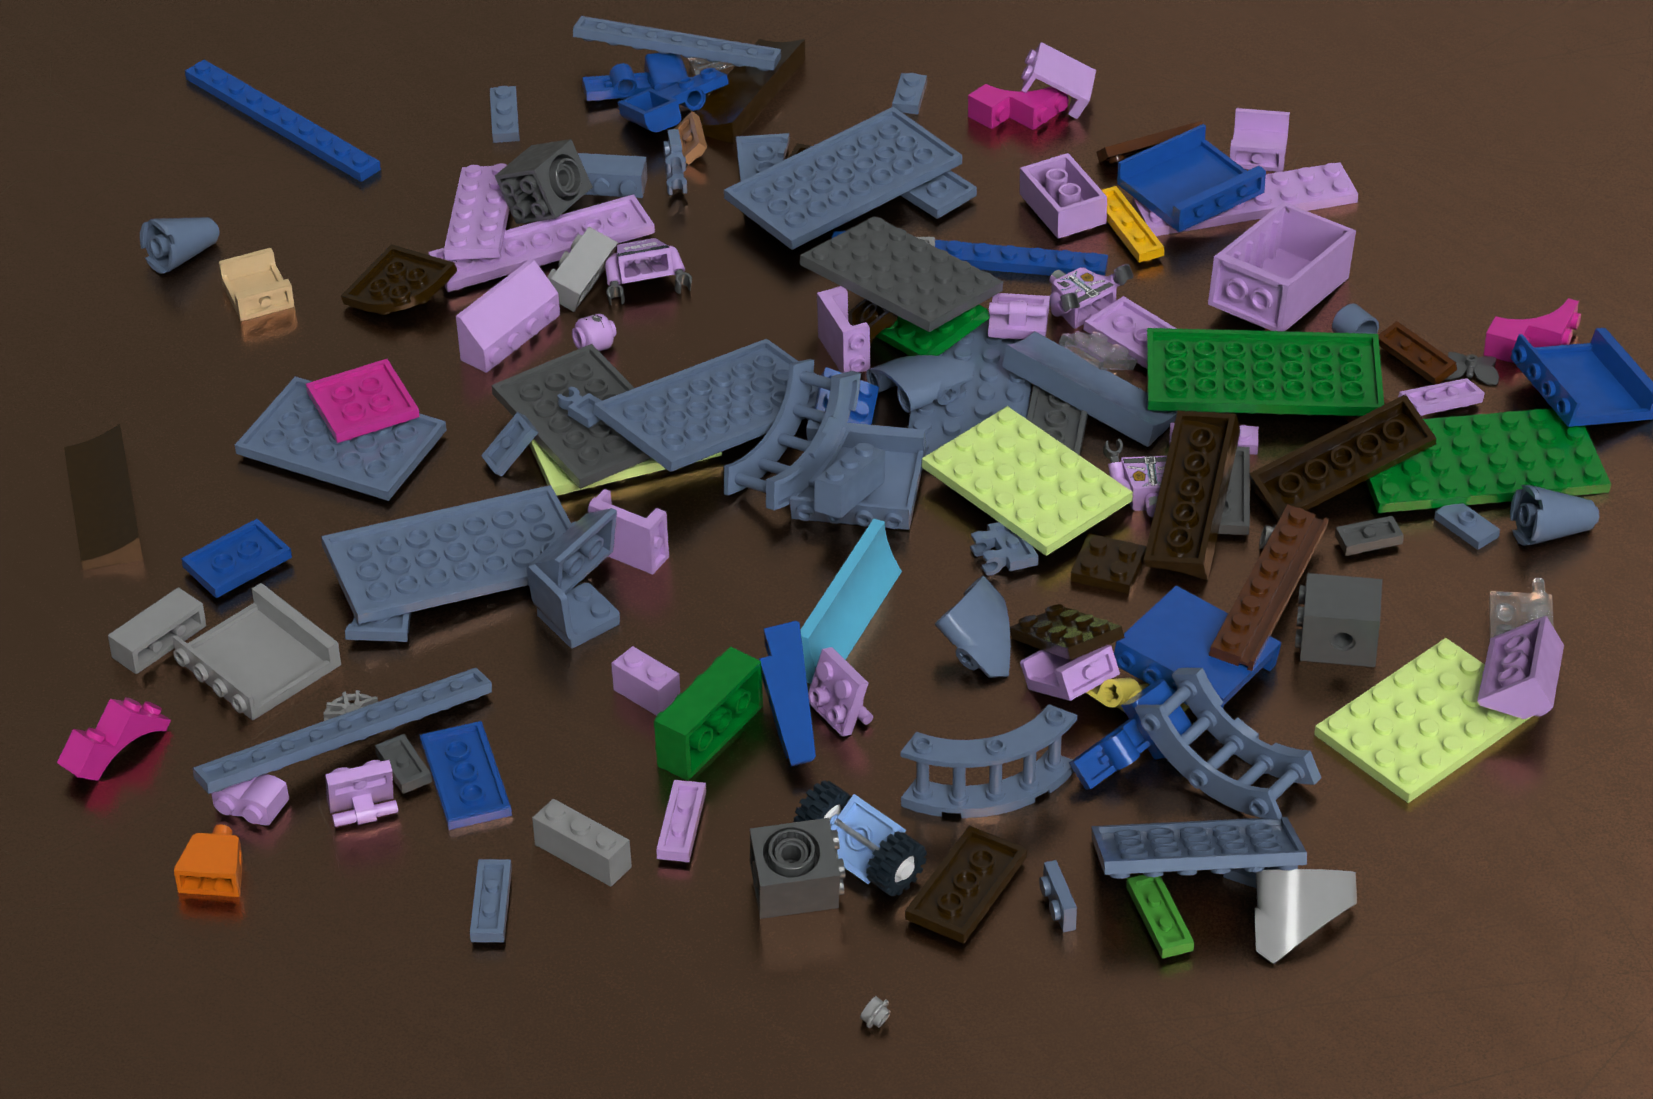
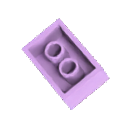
M1069 153L1020 168L1019 194L1057 238L1066 237L1106 224L1107 196Z

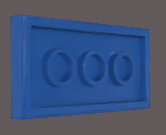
M482 721L420 735L422 749L449 830L512 816L511 805Z

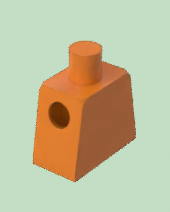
M219 824L213 828L212 834L196 833L192 835L174 867L178 893L229 897L240 896L243 856L240 839L236 835H232L233 832L230 827Z

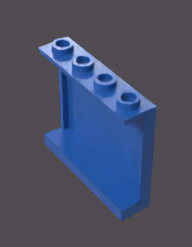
M1202 124L1118 162L1117 185L1176 231L1181 232L1265 193L1266 170L1261 166L1254 167L1248 171L1205 140L1206 125Z
M1596 328L1590 343L1533 347L1523 334L1518 335L1510 357L1511 360L1568 427L1653 419V381L1606 328Z
M1175 586L1124 633L1125 638L1116 641L1114 656L1119 668L1148 684H1152L1158 679H1164L1173 694L1178 690L1172 674L1178 668H1203L1214 690L1224 702L1221 705L1223 708L1259 670L1264 668L1270 672L1276 666L1282 642L1270 636L1252 671L1247 670L1248 666L1241 663L1239 666L1209 656L1211 645L1228 613Z

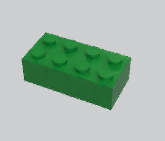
M730 646L721 656L716 657L712 665L703 674H699L683 693H679L669 707L656 716L654 728L658 767L689 781L763 707L762 666L760 660Z

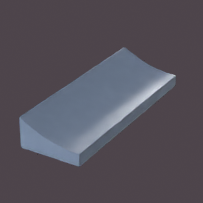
M1035 331L1025 339L1006 346L1002 364L1003 368L1079 410L1086 411L1088 415L1146 447H1149L1170 427V423H1174L1176 420L1177 411L1148 410L1147 392Z

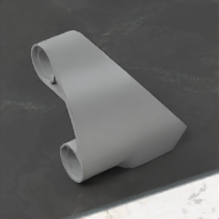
M1278 869L1256 872V952L1275 964L1317 930L1349 908L1357 904L1356 872L1325 869Z

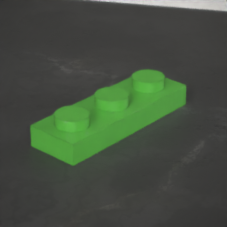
M1143 874L1127 878L1126 888L1161 958L1194 951V940L1161 876L1147 877Z

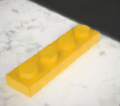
M1113 186L1102 189L1103 193L1107 196V222L1136 260L1140 263L1164 256V246L1119 188Z

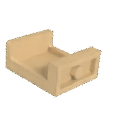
M272 248L219 261L222 285L240 321L294 307L291 283L289 279L284 280L275 263Z

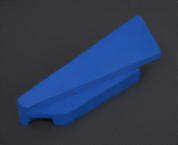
M792 621L764 628V645L768 657L759 658L762 666V682L784 755L789 759L790 766H795L813 761L816 753L800 623Z

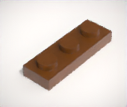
M1398 321L1378 334L1379 346L1434 385L1440 384L1457 371V365L1454 360Z

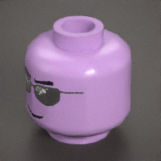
M594 314L580 318L576 322L575 328L572 329V338L578 349L593 344L598 351L609 349L616 336V327L613 321L608 320L603 314Z

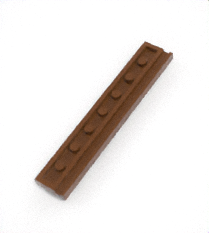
M1287 504L1211 645L1209 656L1239 666L1241 663L1248 666L1247 670H1253L1327 528L1328 518H1324V520L1315 518L1316 514Z

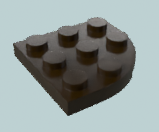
M391 244L341 295V299L344 305L386 315L390 312L404 310L428 302L457 272V268L454 262Z

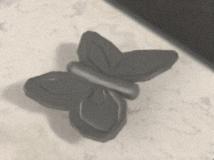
M1448 352V357L1456 362L1457 371L1445 380L1462 377L1465 372L1466 377L1472 378L1474 372L1477 379L1486 385L1498 384L1499 374L1493 367L1496 363V357H1477L1474 354L1465 356L1456 352Z

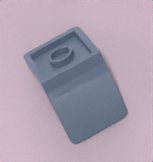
M532 564L526 568L533 604L537 607V616L571 649L620 624V612L590 583H582L565 594L538 566Z

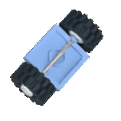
M824 780L821 781V785L819 783L815 784L814 790L809 789L806 792L807 797L805 799L801 798L799 803L802 805L801 807H796L795 813L798 815L794 817L793 821L801 822L829 818L831 830L837 829L840 845V849L837 850L838 859H843L844 867L867 884L873 883L891 896L901 895L903 888L908 890L910 883L916 882L918 879L916 878L917 873L921 874L923 871L921 865L926 863V858L924 857L927 855V851L924 850L925 847L908 836L903 827L857 795L853 794L851 797L847 792L830 781Z

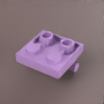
M996 294L989 305L988 337L1025 339L1034 331L1046 337L1050 296Z
M833 647L822 649L808 692L809 704L841 736L852 735L857 718L865 725L873 720V715L863 706V699L869 683Z
M372 760L360 767L351 769L342 767L333 770L329 774H325L327 803L330 813L353 808V810L332 814L334 827L357 822V825L377 821V817L398 813L396 800L374 805L377 802L393 799V776L389 760Z

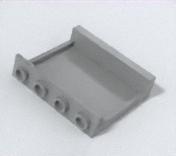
M262 583L252 588L253 604L191 642L186 643L179 636H173L175 647L173 655L177 663L182 667L186 666L200 682L207 683L212 687L217 696L224 697L237 712L244 713L252 721L341 665L338 642Z

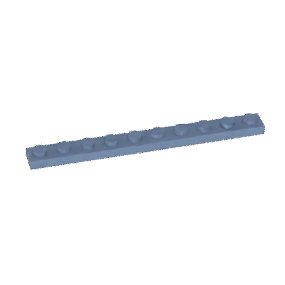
M473 668L193 767L194 779L208 794L219 792L229 786L243 781H250L257 776L280 770L285 766L308 760L313 756L330 750H336L349 743L364 740L377 733L392 730L402 724L420 720L441 710H448L455 705L469 700H476L483 695L492 693V682L477 668Z

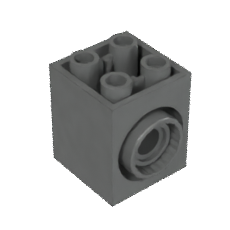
M572 139L531 145L495 175L516 224L556 219L593 188Z
M1307 573L1306 586L1300 585L1298 604H1304V607L1298 606L1296 625L1303 627L1302 629H1296L1295 648H1301L1300 661L1375 667L1383 579Z
M829 818L750 828L749 862L760 919L839 908V895H844L843 878H845V867L843 859H838L837 850L840 849L837 829L831 830Z

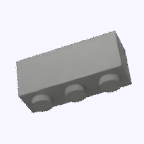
M588 227L583 235L578 234L571 245V252H564L558 263L560 267L557 270L553 268L547 277L558 292L560 305L575 312L605 270L606 260L614 254L618 242L591 227Z
M179 587L108 635L112 658L133 673L138 674L175 648L173 636L177 635L186 641L207 626L203 603Z
M552 799L532 817L536 846L610 887L632 867L629 839L563 803Z

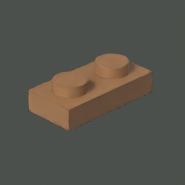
M694 112L688 114L674 128L679 130L682 154L686 158L688 165L696 158L701 157L705 149H707L700 117Z

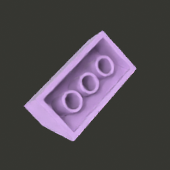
M530 258L456 315L461 361L487 373L560 315L558 292L535 260Z
M1547 616L1490 638L1477 700L1480 706L1521 719H1527L1534 715L1536 717L1542 716L1553 708L1564 644Z

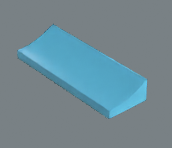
M872 520L800 629L807 683H812L822 649L833 647L846 660L902 573L890 549L884 521Z

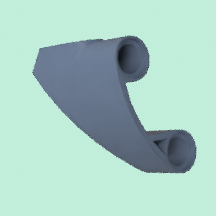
M907 356L868 369L866 378L868 383L879 387L878 393L898 386L897 396L903 410L909 413L931 404L935 399L940 405L953 402L960 393L961 385L972 381L975 364L943 356Z
M982 575L963 593L965 596L934 625L953 645L955 644L957 647L956 656L965 667L971 670L980 668L988 678L1008 677L1011 643L1007 606L1004 597Z

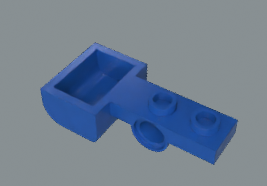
M652 53L645 56L644 73H633L631 66L620 63L612 67L609 75L582 77V87L586 101L626 99L650 88L659 91L678 83L679 79L688 77L683 59L679 54Z
M706 68L700 71V74L694 77L681 78L678 80V83L662 90L656 91L650 88L619 101L620 114L624 119L649 131L660 132L681 122L679 105L693 111L702 108L706 101V93L729 84L727 74L715 68Z
M1164 679L1154 681L1122 704L1121 707L1129 720L1069 762L1085 790L1092 789L1115 771L1123 769L1140 757V753L1147 748L1154 759L1166 758L1155 745L1147 731L1143 729L1141 720L1135 710L1137 705H1162L1173 695ZM1181 706L1168 716L1180 735L1192 726Z

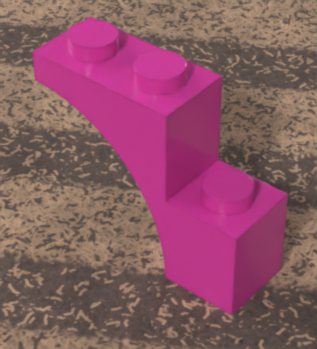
M984 84L968 95V117L990 129L1011 118L1034 130L1061 111H1064L1068 107L1069 98L1068 94L1052 86L1025 93L1023 91L1003 90Z
M1568 298L1554 312L1532 319H1507L1495 316L1486 332L1484 355L1514 363L1510 357L1519 334H1523L1533 347L1569 345L1573 334L1572 329L1577 330L1581 320V313H1577L1579 301Z
M125 697L124 701L110 698L96 729L88 728L87 731L72 730L57 763L79 778L99 781L108 764L126 745L144 734L154 731H166L171 720L161 714V707L151 702L145 701L142 705Z

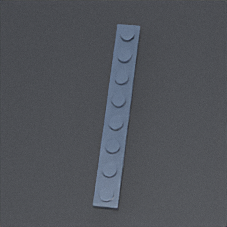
M581 16L573 27V37L582 38L585 41L607 42V44L613 46H631L637 50H655L661 54H679L685 58L696 57L707 59L710 62L732 63L734 66L756 67L762 71L774 70L781 59V49L585 16Z

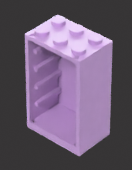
M1282 202L1214 256L1208 305L1268 330L1286 331L1349 278L1356 230Z

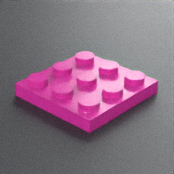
M388 359L306 384L307 394L337 443L420 417L419 408Z

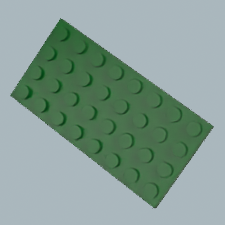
M1147 328L1148 410L1363 416L1384 405L1378 334Z
M1553 408L1423 419L1435 435L1436 445L1365 480L1378 513L1441 508L1445 505L1461 503L1476 505L1510 502L1515 491L1523 489L1522 485H1533L1573 496L1609 493L1611 482L1586 427H1568Z

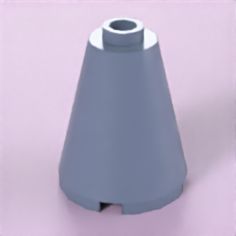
M209 217L154 218L142 224L140 245L141 249L146 248L149 256L145 257L151 268L158 273L172 271L215 244L220 231L217 223Z
M1522 485L1523 489L1515 491L1511 502L1510 520L1516 521L1517 530H1512L1517 542L1522 545H1534L1592 530L1599 520V509L1592 500L1533 485Z

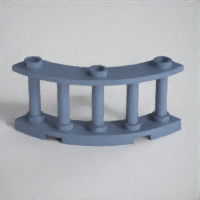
M813 359L789 364L787 388L777 417L767 434L754 449L741 459L724 466V494L731 495L748 487L766 493V508L777 510L790 504V496L801 497V492L809 485L814 486L815 478L832 465L849 433L850 428H847L846 425L851 410L855 411L857 407L861 373L849 371L828 378L814 374ZM812 385L830 390L826 412L807 406ZM802 418L821 423L812 442L794 436ZM787 447L804 452L791 466L777 462ZM767 472L777 474L766 479V481L760 479Z
M1178 668L1172 674L1178 690L1162 705H1137L1135 707L1143 729L1147 731L1167 760L1189 780L1193 787L1200 789L1213 799L1242 813L1259 818L1279 820L1282 814L1276 802L1277 798L1294 782L1315 785L1321 779L1311 750L1290 748L1278 743L1273 745L1267 744L1259 739V733L1246 725L1238 717L1233 720L1221 707L1224 702L1214 690L1203 668ZM1186 701L1197 717V721L1180 735L1168 716ZM1205 730H1208L1224 745L1207 762L1189 746ZM1233 754L1252 765L1238 780L1230 778L1217 770ZM1263 774H1270L1279 778L1270 788L1251 786Z
M1048 704L1039 715L1025 725L1005 734L983 739L952 740L916 732L900 752L901 757L916 761V779L901 797V807L933 816L942 817V812L961 813V818H976L999 815L1033 804L1037 796L1047 791L1052 793L1074 772L1069 764L1073 759L1061 755V737L1077 721V715ZM1048 746V750L1036 761V752ZM1023 758V771L1002 780V764ZM929 765L953 768V785L930 782ZM989 766V783L966 786V768Z

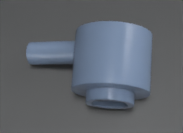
M1354 303L1340 309L1332 323L1333 333L1377 334L1379 330L1378 320Z

